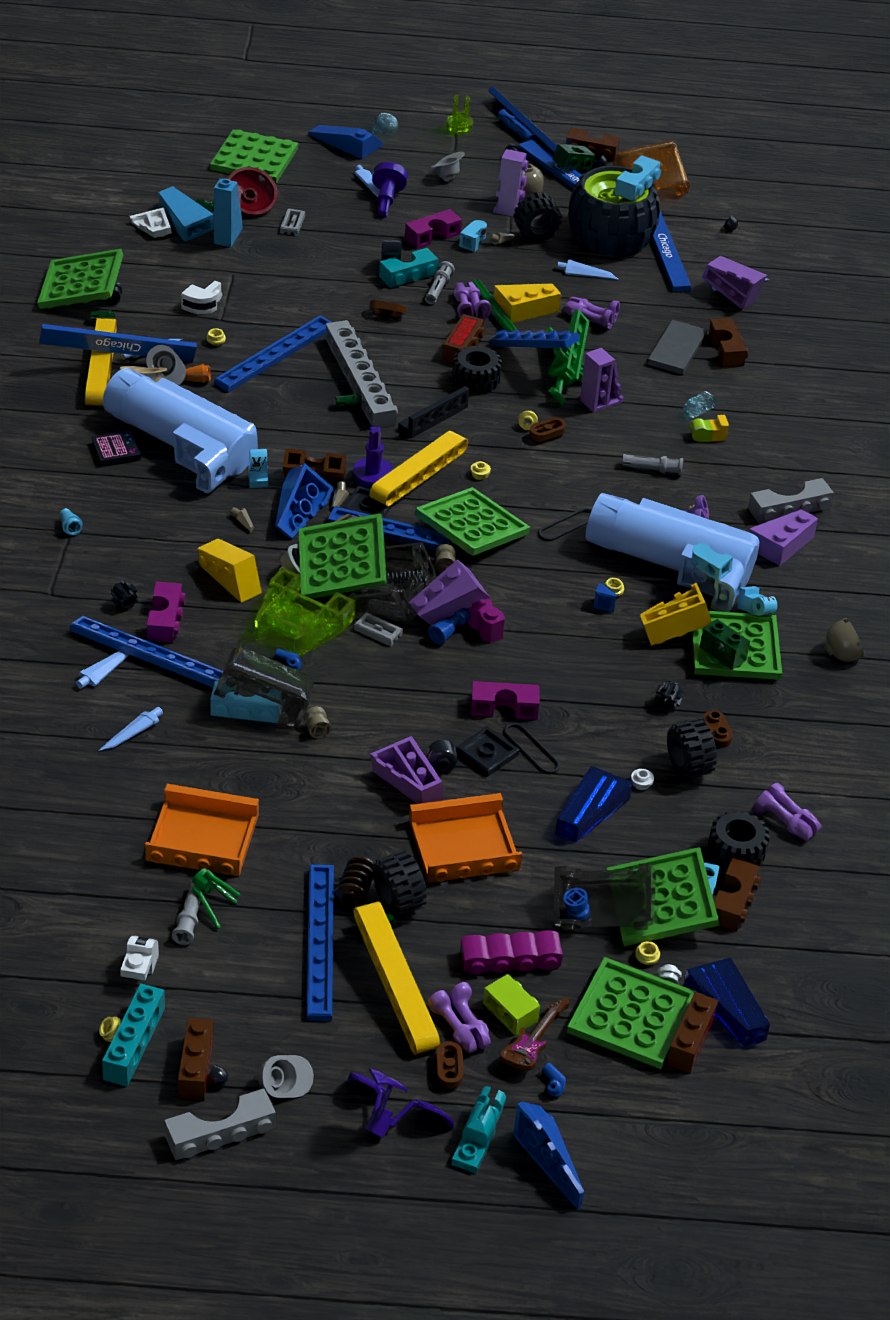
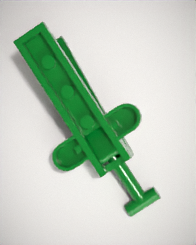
M579 309L573 311L569 332L578 333L580 340L567 348H553L557 357L548 370V374L551 377L557 376L556 385L549 389V393L560 405L566 402V399L562 396L563 387L578 380L582 383L584 364L582 358L590 321ZM549 326L545 331L550 332L554 330Z

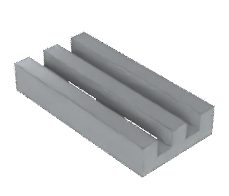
M287 209L280 227V233L284 234L287 231V234L291 235L294 232V235L298 236L305 218V211ZM291 214H294L290 225L287 226ZM298 215H300L299 218H298L297 224H296V226L294 227L295 222H296V220H297V217H298Z
M365 613L354 624L355 631L389 646H392L393 641L396 642L398 636L400 637L403 632L402 628L368 613Z

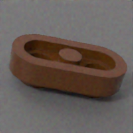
M370 300L369 308L372 309V313L383 315V312L391 313L390 316L397 318L406 315L407 307L404 305Z
M550 418L535 423L530 427V438L536 442H543L563 435L566 430V422L561 418Z
M717 710L706 712L703 721L709 727L716 747H728L732 742L733 733L726 717Z
M452 1041L441 1043L436 1053L437 1081L444 1088H457L463 1081L462 1048Z

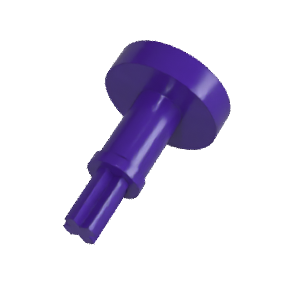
M383 162L376 165L373 170L372 182L380 189V194L378 195V202L380 203L379 216L387 217L389 206L394 201V193L400 192L406 187L408 173L397 163Z
M378 426L376 428L370 427L369 441L365 445L366 458L357 461L353 467V480L355 484L371 489L376 481L393 470L392 465L382 459L384 445L381 442V428Z

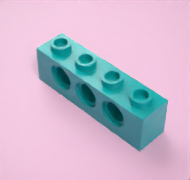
M140 983L102 1060L103 1080L128 1087L165 1010V990Z

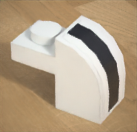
M214 281L205 289L195 285L189 286L181 293V309L194 314H209L216 311L217 302L222 297L221 283Z
M131 936L127 943V953L121 967V976L146 980L147 974H153L159 956L158 941Z

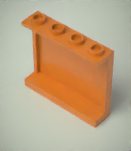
M167 784L165 788V801L150 842L145 843L146 861L197 870L206 868L211 872L239 877L259 816V799Z
M501 793L410 805L409 824L428 883L520 870L522 852H517L502 811L503 798Z

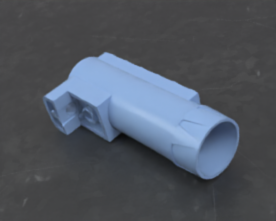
M124 368L110 379L104 391V409L121 421L135 426L174 447L175 462L197 473L196 488L205 493L212 492L227 477H234L242 473L249 465V450L258 449L257 431L253 423L238 417L236 414H232L165 378H161L156 383L145 375L129 368Z
M601 493L597 498L586 528V540L591 543L679 571L677 584L692 589L691 585L697 583L700 592L714 596L711 609L720 612H729L739 595L740 588L746 587L757 560L760 544L759 539L754 534L645 498L641 500L640 504H636L628 499L606 493ZM705 543L710 546L711 550L721 556L726 553L733 557L732 570L719 582L703 573L692 564L694 545Z

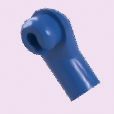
M282 649L276 650L275 659L286 662L287 667L291 671H298L301 668L302 663L298 654Z
M547 1063L542 1068V1073L550 1080L547 1090L551 1096L558 1097L565 1090L566 1078L551 1063Z

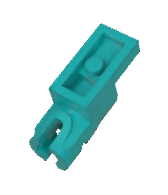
M489 1086L482 1088L463 1129L462 1139L452 1158L451 1164L475 1174L492 1142L496 1131V1124L506 1102V1095L499 1090L494 1099V1107L489 1105L486 1111L490 1101L488 1094L491 1087Z

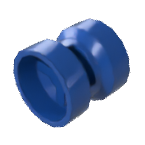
M581 888L568 890L563 897L567 918L573 922L586 920L590 915L586 891Z

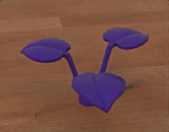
M369 1068L368 1071L374 1080L358 1073H349L347 1081H361L371 1086L377 1094L372 1115L365 1127L376 1135L384 1138L389 1126L395 1127L397 1121L413 1107L438 1113L448 1122L451 1129L454 1128V1121L444 1111L432 1104L417 1099L412 1100L398 1115L392 1118L393 1112L386 1109L385 1106L393 1086L405 1092L408 1089L396 1079L388 1077L373 1068ZM383 1092H384L385 1095H384L383 1100H382V1102H381L382 1094H383Z

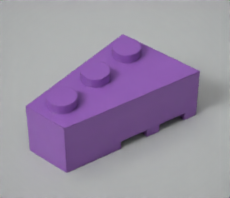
M505 150L501 159L498 178L500 180L499 191H496L498 202L494 207L493 213L513 217L514 209L518 207V202L523 201L522 198L525 197L523 186L525 187L527 176H524L528 168L527 153Z
M722 256L707 264L702 276L705 281L742 310L756 301L767 277L764 273Z
M602 348L585 354L580 401L593 413L624 402V397L620 392L622 388L618 383L619 375L616 361Z
M801 509L749 529V533L757 536L760 541L758 554L781 566L814 538L818 518Z
M457 559L409 603L417 614L432 626L442 619L455 615L454 612L464 607L468 609L472 607V603L481 599L486 600L490 596L472 572Z
M412 736L370 754L373 772L415 803L421 804L445 800L441 779Z

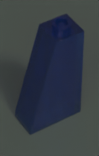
M590 766L559 814L555 834L577 843L630 800L633 782Z
M731 958L686 969L683 986L719 1000L715 1019L743 1046L759 1044L767 1040L770 1023Z

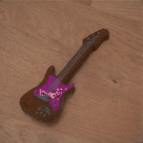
M561 998L548 1005L546 1014L530 1035L526 1034V1028L522 1027L519 1031L518 1039L501 1051L500 1060L512 1066L514 1073L520 1074L523 1070L530 1071L535 1068L537 1055L547 1045L546 1040L542 1042L538 1040L556 1016L559 1017L564 1009L569 1008V999Z

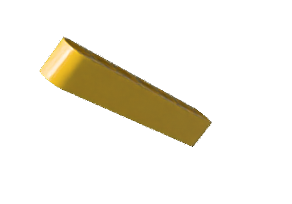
M97 318L95 331L116 333L117 320ZM95 350L91 352L85 392L86 405L103 406L104 391L110 381L113 360L112 352Z
M452 431L446 432L376 481L370 489V498L386 506L392 505L462 455L468 446V439Z
M377 901L354 908L357 926L411 1051L414 1055L437 1049L440 1045L438 1032L381 903Z

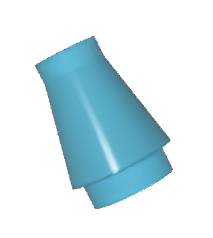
M69 509L60 511L59 517L63 531L69 535L80 533L83 525L82 520Z

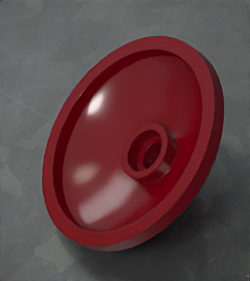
M242 167L233 171L227 178L238 184L242 214L261 216L268 213L274 207L278 191L275 182L266 172L254 167Z

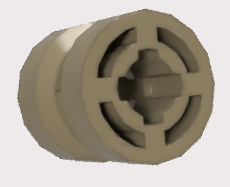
M443 544L436 548L435 568L438 572H444L456 561V550L453 546Z
M312 707L304 713V721L313 738H322L330 733L331 725L322 707Z

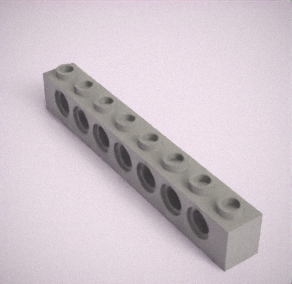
M348 320L326 323L325 339L353 393L355 392V394L360 395V406L371 427L395 426V419L398 417L397 406L393 405L391 395L387 394L385 384L381 383L379 373L374 370L372 360L368 359L366 349L362 348L361 340L357 338L354 327H351Z

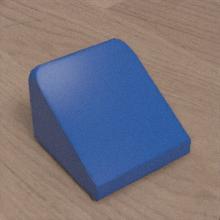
M599 583L595 591L593 608L614 612L617 594Z

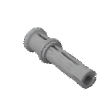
M443 261L438 266V271L434 274V282L425 297L427 303L434 304L443 286L450 281V276L455 271L452 263Z
M623 454L622 467L660 470L662 474L669 472L678 473V476H681L684 458L678 460L667 458V456L652 458Z
M192 881L189 884L183 910L176 918L177 927L172 932V939L180 945H189L193 942V930L198 925L196 915L200 899L192 890L195 886Z

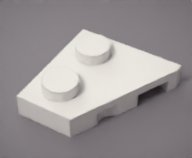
M164 208L130 216L133 225L154 238L172 233Z

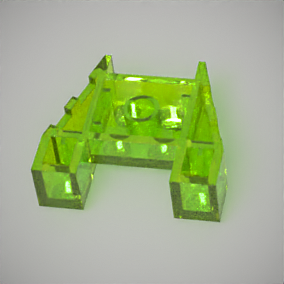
M282 567L270 580L268 591L263 598V604L255 618V638L259 639L268 628L293 639L294 653L300 657L342 633L355 619V600L336 592L324 605L302 595L301 575Z

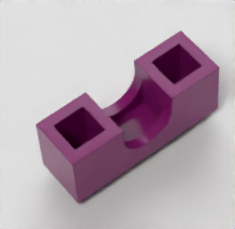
M451 209L408 222L405 224V239L416 249L432 244V234L441 235L445 239L458 236L462 228V219Z
M156 582L153 594V610H150L147 622V641L174 643L175 635H179L180 622L178 620H182L183 607L181 606H185L186 593H182V584Z
M473 681L471 716L493 717L496 707L506 705L514 709L515 718L538 720L540 704L539 685Z

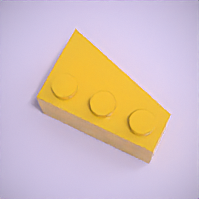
M553 284L495 285L494 299L511 322L516 323L559 312L561 293Z
M220 539L213 540L197 548L199 554L198 561L201 567L241 603L262 593L253 554Z
M697 583L692 584V589L684 594L676 593L674 595L675 599L666 604L661 602L640 614L651 646L662 644L674 637H681L696 629H703L712 623L705 600Z

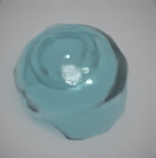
M381 112L375 116L371 129L374 133L380 131L383 136L385 134H394L397 132L399 123L393 115Z

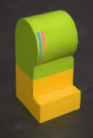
M717 415V419L714 420L694 419L690 422L689 429L692 438L698 442L726 441L729 424L725 415Z

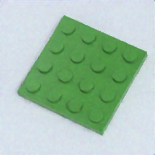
M233 129L210 163V170L231 174L242 167H254L266 172L277 183L298 150V143L291 140L278 139L273 136L268 137L258 133H248Z
M122 249L51 260L37 302L39 308L51 309L56 306H69L75 303H88L93 300L111 298L123 258Z
M473 487L419 506L415 509L414 514L472 556L529 534L531 528Z
M381 513L299 528L300 581L303 600L387 585L383 518Z
M708 611L712 622L718 619L750 640L747 660L733 670L700 648L703 629L691 631L694 674L781 680L782 666L776 615L764 614L758 616L750 613Z
M700 847L607 868L624 947L720 926Z
M604 957L567 1027V1033L662 1069L669 1054L673 1038L696 991Z

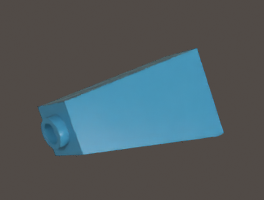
M219 179L214 187V244L232 247L243 229L238 184L229 179Z
M173 186L159 192V208H164L168 221L183 241H189L214 230V214Z

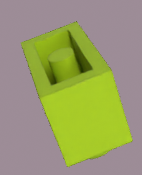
M508 974L485 987L483 1004L515 1036L519 1034L522 1027L527 1029L538 1022L540 1012L538 1001L536 998L531 997L523 989L522 985Z

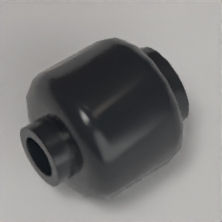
M442 739L433 742L429 746L427 751L428 761L436 773H448L456 767L458 762L457 750L452 742Z

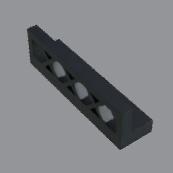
M464 386L398 423V429L413 438L468 408L469 388Z

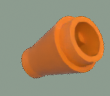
M201 364L186 369L184 381L206 383V381L211 380L209 365Z

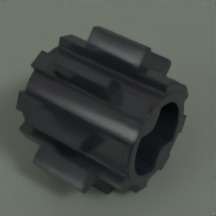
M126 581L114 584L115 586L111 588L110 593L113 597L111 601L116 607L120 606L125 610L133 607L138 601V596L136 595L138 590L133 584L129 585Z
M666 681L663 685H658L655 700H657L656 702L660 705V708L670 710L675 708V706H680L683 691H681L682 689L678 686V683Z

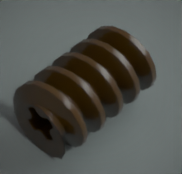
M353 857L347 862L335 892V898L342 907L354 911V908L363 906L373 881L374 862L366 857Z

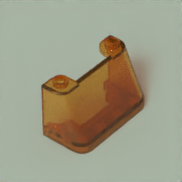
M674 141L623 150L614 158L612 166L633 169V163L641 155L661 162V175L658 180L653 182L656 190L673 187L677 195L685 194L689 191L690 183L679 149Z

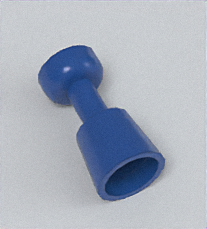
M466 608L454 612L455 615L452 618L442 619L430 626L428 634L431 640L441 645L453 634L455 625H465L470 621V614Z

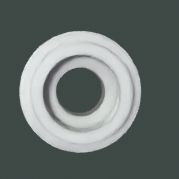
M637 769L633 771L631 781L635 788L646 790L653 784L654 775L649 770Z
M666 964L657 969V976L675 984L681 979L682 973L674 965Z

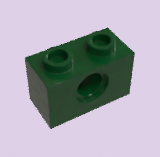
M558 144L552 160L563 169L589 171L596 155L585 146Z
M718 619L703 628L700 642L702 650L732 670L747 660L750 640Z

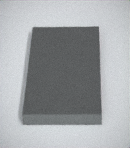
M672 320L648 358L647 364L683 375L705 339L707 329Z

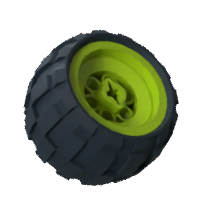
M604 166L589 170V172L579 177V181L573 188L568 209L569 225L573 236L577 238V242L587 249L604 255H627L643 249L653 237L658 226L660 202L655 184L652 183L651 187L647 188L635 201L615 195L616 179L624 171L632 173L630 168Z

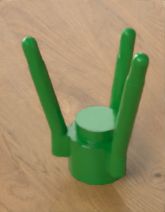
M204 868L192 879V883L195 885L192 890L198 895L216 929H220L221 926L202 892L209 894L216 889L233 904H236L237 900L228 892L236 897H239L240 893L217 878L210 870Z

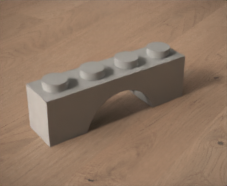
M820 478L805 481L803 491L797 495H780L769 489L753 492L750 494L748 509L758 523H763L801 509L808 513L831 508L834 492L824 479Z
M260 1089L239 1096V1105L236 1111L230 1117L221 1121H204L198 1119L190 1112L164 1120L165 1138L175 1160L189 1158L197 1153L214 1150L222 1145L234 1141L239 1142L247 1137L259 1133H267L275 1129L276 1112L265 1089Z

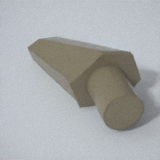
M497 232L496 234L489 233L487 238L494 245L511 241L514 235Z
M345 482L337 483V490L334 491L331 505L332 509L334 506L340 507L349 495V492L345 489Z
M232 508L230 514L236 517L238 523L251 533L254 526L246 509Z

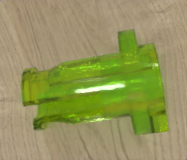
M455 95L453 97L452 115L447 118L446 125L450 133L453 131L465 133L473 128L474 123L473 119L469 116L470 97L465 96L464 111H458L459 95Z

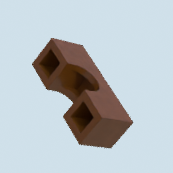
M571 127L566 138V145L585 146L596 155L595 158L603 154L607 161L615 162L619 153L621 137L604 134L600 139H592L587 136L588 130Z
M710 319L708 335L713 345H719L718 358L722 367L744 366L745 359L748 358V348L745 347L743 337L740 336L738 326L735 325L733 319Z
M285 448L283 461L284 477H287L289 470L305 463L326 482H345L346 455L326 453L325 458L316 459L309 457L305 450Z
M732 858L723 885V890L731 893L719 890L714 901L721 927L737 932L739 924L745 923L749 911L746 907L752 906L755 893H752L753 889L758 891L762 877L758 876L760 866Z

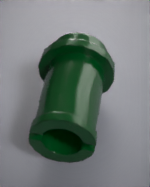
M202 198L196 200V203L214 214V202H208Z
M108 310V312L91 311V323H96L97 318L115 319V312H111V310Z
M355 392L352 395L335 396L337 409L353 406L357 408L361 404L360 395L355 394Z

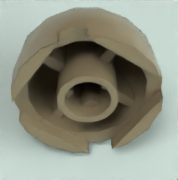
M528 164L524 175L527 176L525 187L523 186L526 197H529V194L541 193L544 185V177L541 171L532 164Z
M847 618L834 623L829 628L826 635L827 643L824 644L829 656L834 655L841 662H852L864 657L863 648L858 649L857 646L860 639L850 621L847 622Z

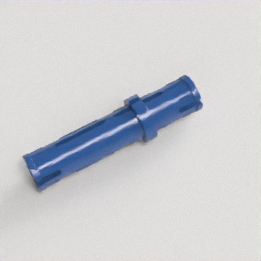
M505 109L498 112V119L503 121L508 129L515 131L525 141L531 139L535 141V134L518 122L515 116H511Z

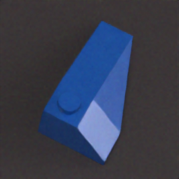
M318 125L308 132V135L360 159L365 158L383 146V142L375 135L360 128Z
M305 463L289 470L282 486L275 527L289 539L293 538L299 532V528H303L306 522L317 514L316 512L327 504L333 491V487Z
M526 1102L518 1103L513 1136L577 1210L582 1207L584 1190L555 1119L551 1114H547L539 1105Z

